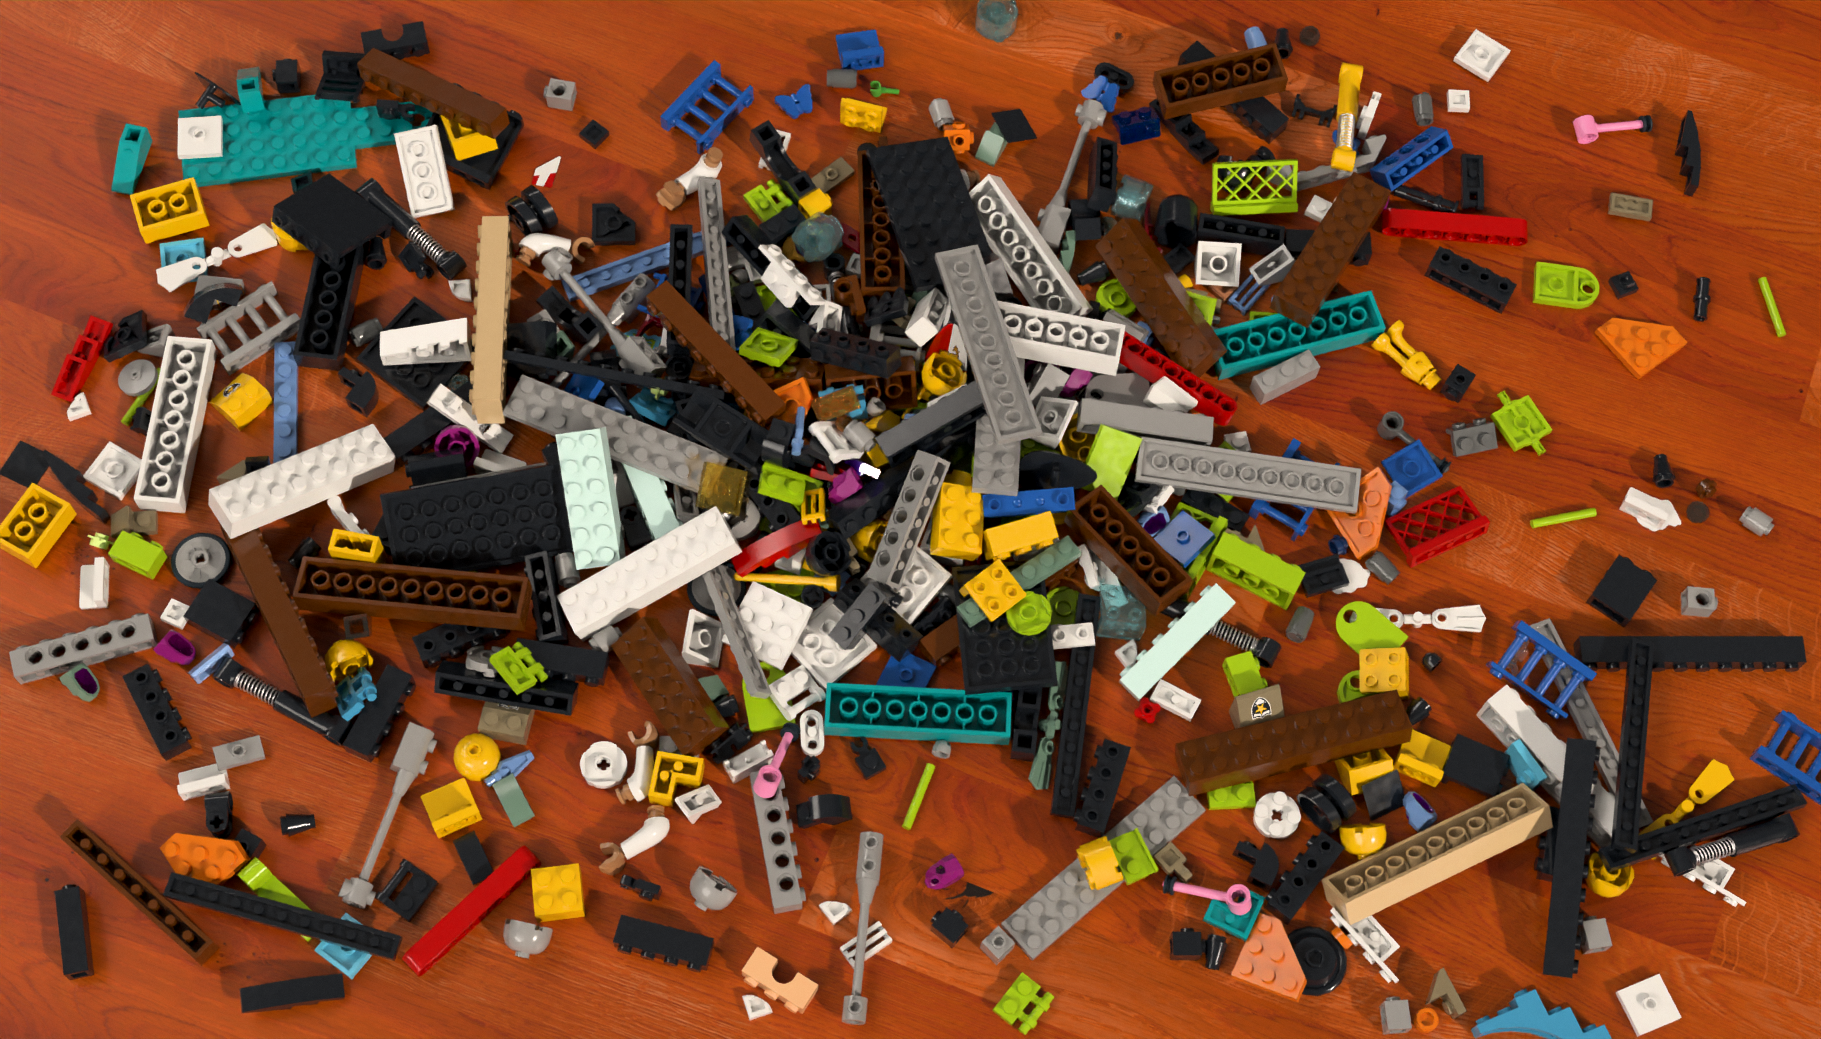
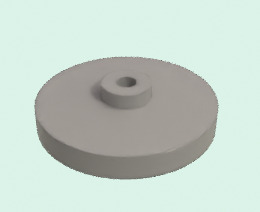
M139 359L132 361L120 372L118 385L129 396L145 394L155 385L158 371L148 360Z

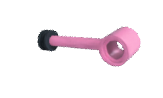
M1584 115L1576 118L1573 121V126L1578 143L1587 144L1599 137L1598 132L1629 129L1650 132L1653 122L1650 115L1640 116L1636 121L1597 124L1593 116Z
M787 722L783 725L780 732L782 740L771 764L761 767L758 772L753 789L762 798L774 796L782 779V774L779 770L781 762L790 743L797 741L800 735V728L794 723Z
M1166 875L1162 884L1164 894H1169L1170 892V895H1173L1177 891L1225 901L1229 910L1236 915L1248 913L1252 906L1250 891L1242 884H1235L1227 892L1177 882V877L1173 876L1172 878L1170 875ZM1236 897L1245 898L1241 903L1233 901Z

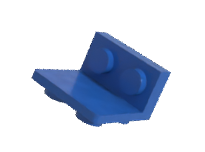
M876 30L836 35L842 68L863 70L883 67L884 50L883 46H879Z

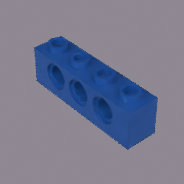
M1433 126L1426 129L1371 168L1369 171L1373 181L1389 189L1391 192L1454 148L1448 130Z

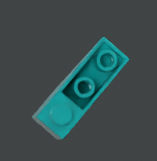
M259 66L238 70L236 79L243 113L265 110Z
M126 123L118 146L111 189L113 192L128 195L134 194L153 141L147 127Z

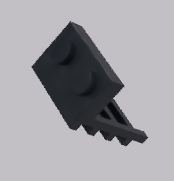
M324 50L322 53L324 73L317 88L315 100L328 99L353 101V103L360 102V95L363 94L365 81L360 77L357 63L366 54Z

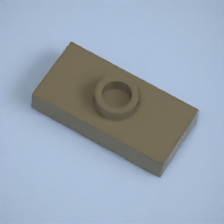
M839 157L811 178V180L817 187L816 190L820 188L824 194H829L853 176L855 170L842 157Z
M1611 192L1608 214L1650 221L1652 218L1653 200Z

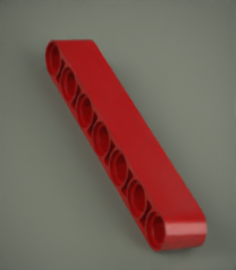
M1396 208L1385 209L1382 212V233L1386 236L1522 246L1528 242L1527 221L1521 218Z
M1126 331L1124 332L1119 363L1153 384L1166 376L1198 401L1197 406L1192 409L1209 417H1214L1213 422L1218 425L1225 426L1230 423L1238 407L1234 399Z
M526 845L520 847L403 955L402 960L418 977L424 975L531 876V869L539 868L542 862Z

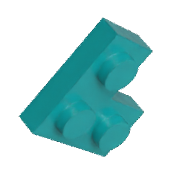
M1250 891L1252 906L1250 911L1244 915L1233 914L1227 904L1212 899L1202 921L1246 941L1265 897ZM1239 897L1237 903L1243 902L1245 898Z

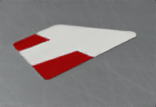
M558 156L536 168L531 184L552 188L561 157Z

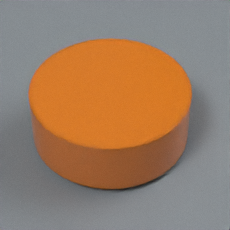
M1338 926L1331 931V934L1344 949H1348L1353 945Z
M1424 1007L1415 1013L1413 1022L1419 1031L1428 1033L1438 1026L1439 1017L1433 1009Z

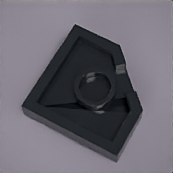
M614 203L592 204V241L595 246L636 245L635 221L624 215Z
M143 310L124 317L119 322L118 326L120 328L115 335H109L104 341V358L109 363L147 346V314Z

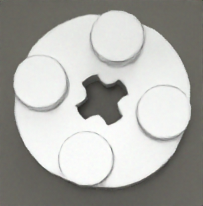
M600 741L592 744L583 753L580 760V769L583 777L589 785L596 788L606 789L619 785L627 772L626 755L612 742ZM602 760H606L610 764V767H607L606 770L597 767L598 764L602 763Z
M1281 791L1264 795L1259 799L1254 808V825L1263 836L1268 838L1285 839L1295 832L1301 820L1300 810L1296 802ZM1272 811L1280 812L1282 820H1273L1271 818L1273 815Z

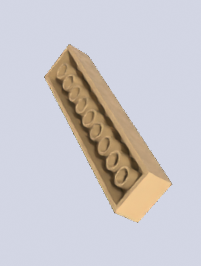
M482 216V225H478L480 243H477L479 260L476 261V273L479 275L478 278H475V291L478 293L477 297H474V309L477 312L476 315H473V327L476 328V333H472V345L475 347V352H471V363L474 365V370L470 371V382L473 384V389L469 390V401L472 403V415H476L478 424L505 423L503 410L506 406L507 361L503 358L505 350H507V324H509L513 240L509 216Z
M1521 783L1323 878L1322 883L1326 900L1349 925H1352L1552 828L1550 806L1528 786Z

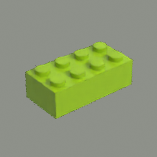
M1226 532L1222 534L1206 568L1207 571L1285 610L1288 609L1306 573L1299 566L1288 564L1282 561L1279 556L1272 553L1268 554L1262 551L1259 546L1252 543L1248 544L1237 535Z

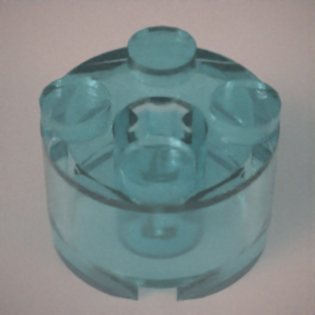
M979 0L975 21L976 30L987 39L1003 42L1016 29L1018 17L1016 1Z
M1125 174L1121 180V183H1124L1123 187L1121 186L1117 190V198L1115 204L1112 205L1111 215L1119 218L1138 219L1140 222L1147 206L1145 203L1148 197L1151 196L1154 185Z
M818 212L796 227L795 232L792 234V240L806 261H823L841 248L844 231L842 225L834 216Z

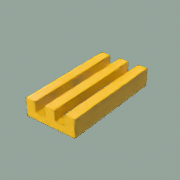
M824 487L804 491V498L801 504V520L803 525H807L808 520L816 523L818 518H820L821 522L825 521ZM816 494H819V512H817ZM808 496H811L810 514H808Z

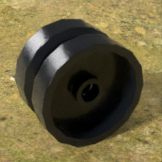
M533 185L521 191V198L514 196L505 202L508 214L525 236L543 233L542 228L550 230L558 224V218L552 206Z
M1321 774L1312 782V787H1306L1297 795L1298 804L1307 818L1327 834H1332L1342 824L1341 820L1347 821L1357 811L1356 804L1348 791L1328 774Z

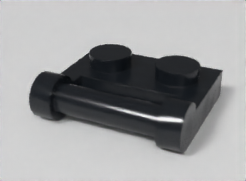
M402 859L399 863V869L382 892H378L374 898L410 923L434 891L438 882L406 859ZM409 872L413 876L393 902L389 899L390 895Z

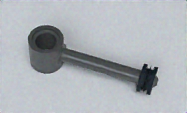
M1395 411L1387 412L1377 426L1378 434L1383 439L1392 440L1398 437L1407 445L1416 441L1403 430L1404 419ZM1387 423L1392 424L1394 428H1390ZM1425 448L1441 474L1447 473L1451 462L1445 461V457L1442 460Z

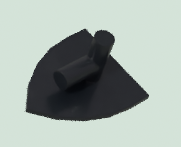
M195 72V75L206 88L195 104L197 107L203 109L207 102L210 101L223 108L226 101L220 97L234 104L241 105L236 98L224 89Z

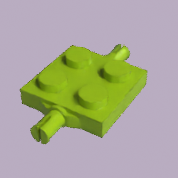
M1505 390L1500 392L1497 397H1499L1504 406L1492 413L1490 418L1512 450L1516 452L1525 446L1532 445L1538 456L1545 453L1546 449L1539 440L1550 434L1552 428L1529 395L1511 401Z

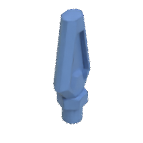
M802 406L797 408L796 428L791 441L792 455L794 456L801 454V448L804 443L802 436L805 408Z
M528 750L499 761L497 769L484 779L486 785L490 787L512 773L516 777L534 759L532 752Z

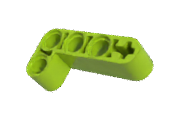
M256 857L237 874L257 896L312 911ZM302 936L307 942H309L312 939L310 937Z

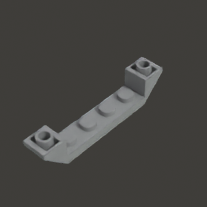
M1385 134L1380 136L1373 135L1365 140L1362 148L1363 154L1355 158L1354 172L1358 174L1370 172L1369 170L1373 168L1387 138ZM1285 165L1278 172L1286 178L1292 170L1290 165ZM1321 165L1307 172L1300 171L1297 174V191L1348 178L1352 175L1353 171L1331 169V165ZM1269 166L1265 178L1273 171ZM1277 173L1269 180V182L1275 185H1279L1283 181ZM1287 183L1282 187L1291 191V187Z

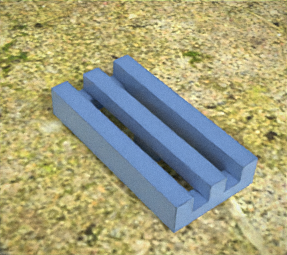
M1252 274L1227 301V304L1230 306L1232 304L1236 311L1240 310L1243 316L1270 287V284L1262 286L1244 307V302L1259 287L1256 281L1240 301L1237 302L1236 299L1255 279Z

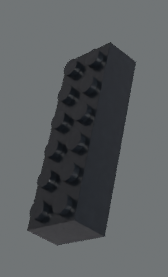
M363 245L340 258L337 270L315 254L293 352L297 366L335 371L341 370L349 337L348 331L351 328L366 256Z

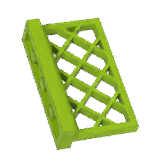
M1281 159L1212 163V202H1210V211L1213 215L1218 216L1298 212V160ZM1285 165H1292V172L1286 178L1278 172ZM1263 166H1269L1273 171L1264 179L1257 172ZM1242 167H1248L1252 171L1245 180L1236 174ZM1218 168H1227L1231 173L1222 181L1218 177ZM1277 173L1283 181L1274 189L1268 181ZM1256 174L1262 182L1253 190L1247 182ZM1235 175L1242 183L1232 191L1226 183ZM1287 183L1291 187V196H1281L1278 191ZM1266 184L1272 192L1267 197H1260L1257 192ZM1245 185L1251 193L1246 198H1240L1236 193ZM1224 186L1230 194L1225 199H1217V192Z
M1179 502L1170 518V522L1183 510L1190 513L1191 517L1198 522L1206 520L1212 523L1209 530L1216 537L1186 568L1182 567L1193 579L1188 592L1181 597L1188 601L1205 571L1222 534L1228 528V519L1221 516L1219 518L1213 517Z

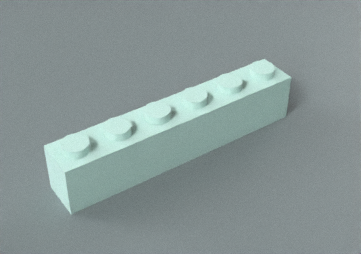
M1217 583L1213 587L1210 585L1205 587L1199 594L1202 598L1197 603L1192 601L1183 610L1186 614L1181 619L1176 617L1167 626L1170 630L1165 635L1160 633L1151 642L1154 646L1149 651L1144 649L1135 658L1138 662L1133 667L1128 665L1119 674L1122 677L1119 683L1137 701L1234 606L1236 602Z

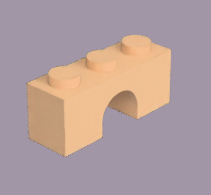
M757 947L742 969V976L745 977L743 979L744 982L754 988L759 986L764 989V994L772 1000L780 999L785 1003L784 1007L793 1013L799 1011L803 1014L818 991V984L799 972L789 983L782 984L777 982L772 974L778 965V959Z

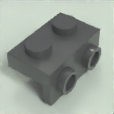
M1486 418L1473 419V423L1470 424L1458 422L1452 424L1451 428H1446V433L1450 434L1453 456L1455 457L1498 448L1494 422L1487 421Z

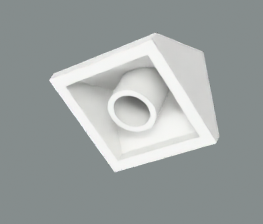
M1198 241L1194 262L1195 284L1239 287L1241 244Z
M1041 396L1035 412L1042 429V434L1030 439L1055 450L1065 433L1078 402L1076 400Z
M694 609L689 610L682 648V657L687 664L718 667L723 643L721 640L724 636L722 623Z

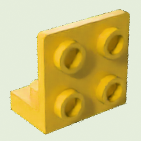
M850 98L841 99L840 123L848 127L862 128L868 132L881 133L887 107Z
M1000 559L963 585L959 590L964 598L970 594L991 622L1026 596L1025 591Z
M1406 648L1361 649L1359 651L1360 693H1384L1397 689L1401 700L1409 699V656Z
M1412 729L1411 740L1401 744L1393 768L1402 774L1436 787L1443 777L1444 771L1442 769L1451 746Z
M461 778L421 796L438 839L482 820L465 778Z

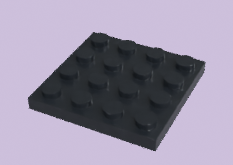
M414 296L381 332L448 320ZM380 333L356 358L359 364L423 411L430 406L427 404V401L437 386L442 384L447 387L470 362L383 365L380 357ZM472 345V352H475V347Z

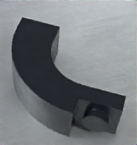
M553 285L535 301L543 310L546 309L560 330L578 343L585 344L604 327L589 310L585 314L576 310Z

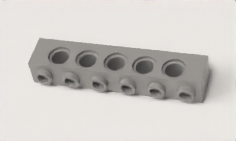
M917 450L867 577L900 590L950 462L938 456Z
M139 613L126 620H113L108 625L100 627L91 626L79 633H66L61 638L44 639L39 644L32 646H19L16 650L10 651L9 655L14 678L20 684L70 671L81 663L89 666L154 648L158 645L153 620L149 614ZM129 631H135L131 637H125ZM112 637L110 642L102 644L105 638ZM89 643L86 649L79 650L83 644ZM65 650L62 656L56 657L59 651ZM42 656L38 663H33L36 657Z
M759 771L751 772L750 782L774 914L802 909V902L806 901L804 887L799 888L798 879L802 878L800 864L795 865L794 856L798 855L796 842H791L790 840L793 826L792 820H787L785 811H789L787 797L782 796L781 789L785 788L783 774L775 793L776 797L766 799L758 796L753 789V784ZM776 813L780 816V819L776 822H771L768 820V816ZM775 836H782L785 840L782 844H774L772 839ZM780 858H785L789 863L785 867H779L776 865V861ZM783 881H790L793 887L789 890H784L780 887V884Z

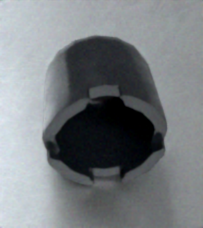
M1181 194L1170 195L1161 201L1154 229V235L1158 238L1157 242L1172 249L1180 243L1185 245V247L1194 244L1197 238L1198 208L1196 203L1188 196Z

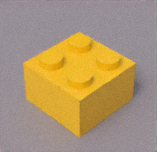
M579 863L531 869L534 912L537 922L585 917Z

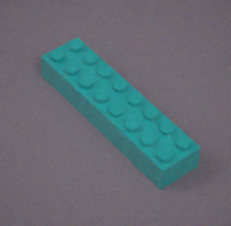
M1370 290L1324 302L1309 328L1278 313L1215 329L1214 332L1227 349V352L1213 364L1218 380L1276 366L1308 349L1313 356L1375 341L1384 333L1386 327L1373 293Z
M827 683L824 735L923 741L943 739L947 742L1009 745L1012 693L992 692L965 695V690Z

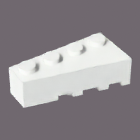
M467 318L380 332V357L383 365L471 361L472 335Z

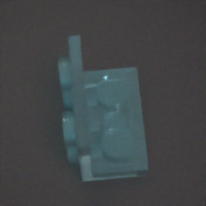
M1101 584L1099 587L1101 617L1098 621L1096 636L1139 641L1146 629L1145 606L1127 587Z

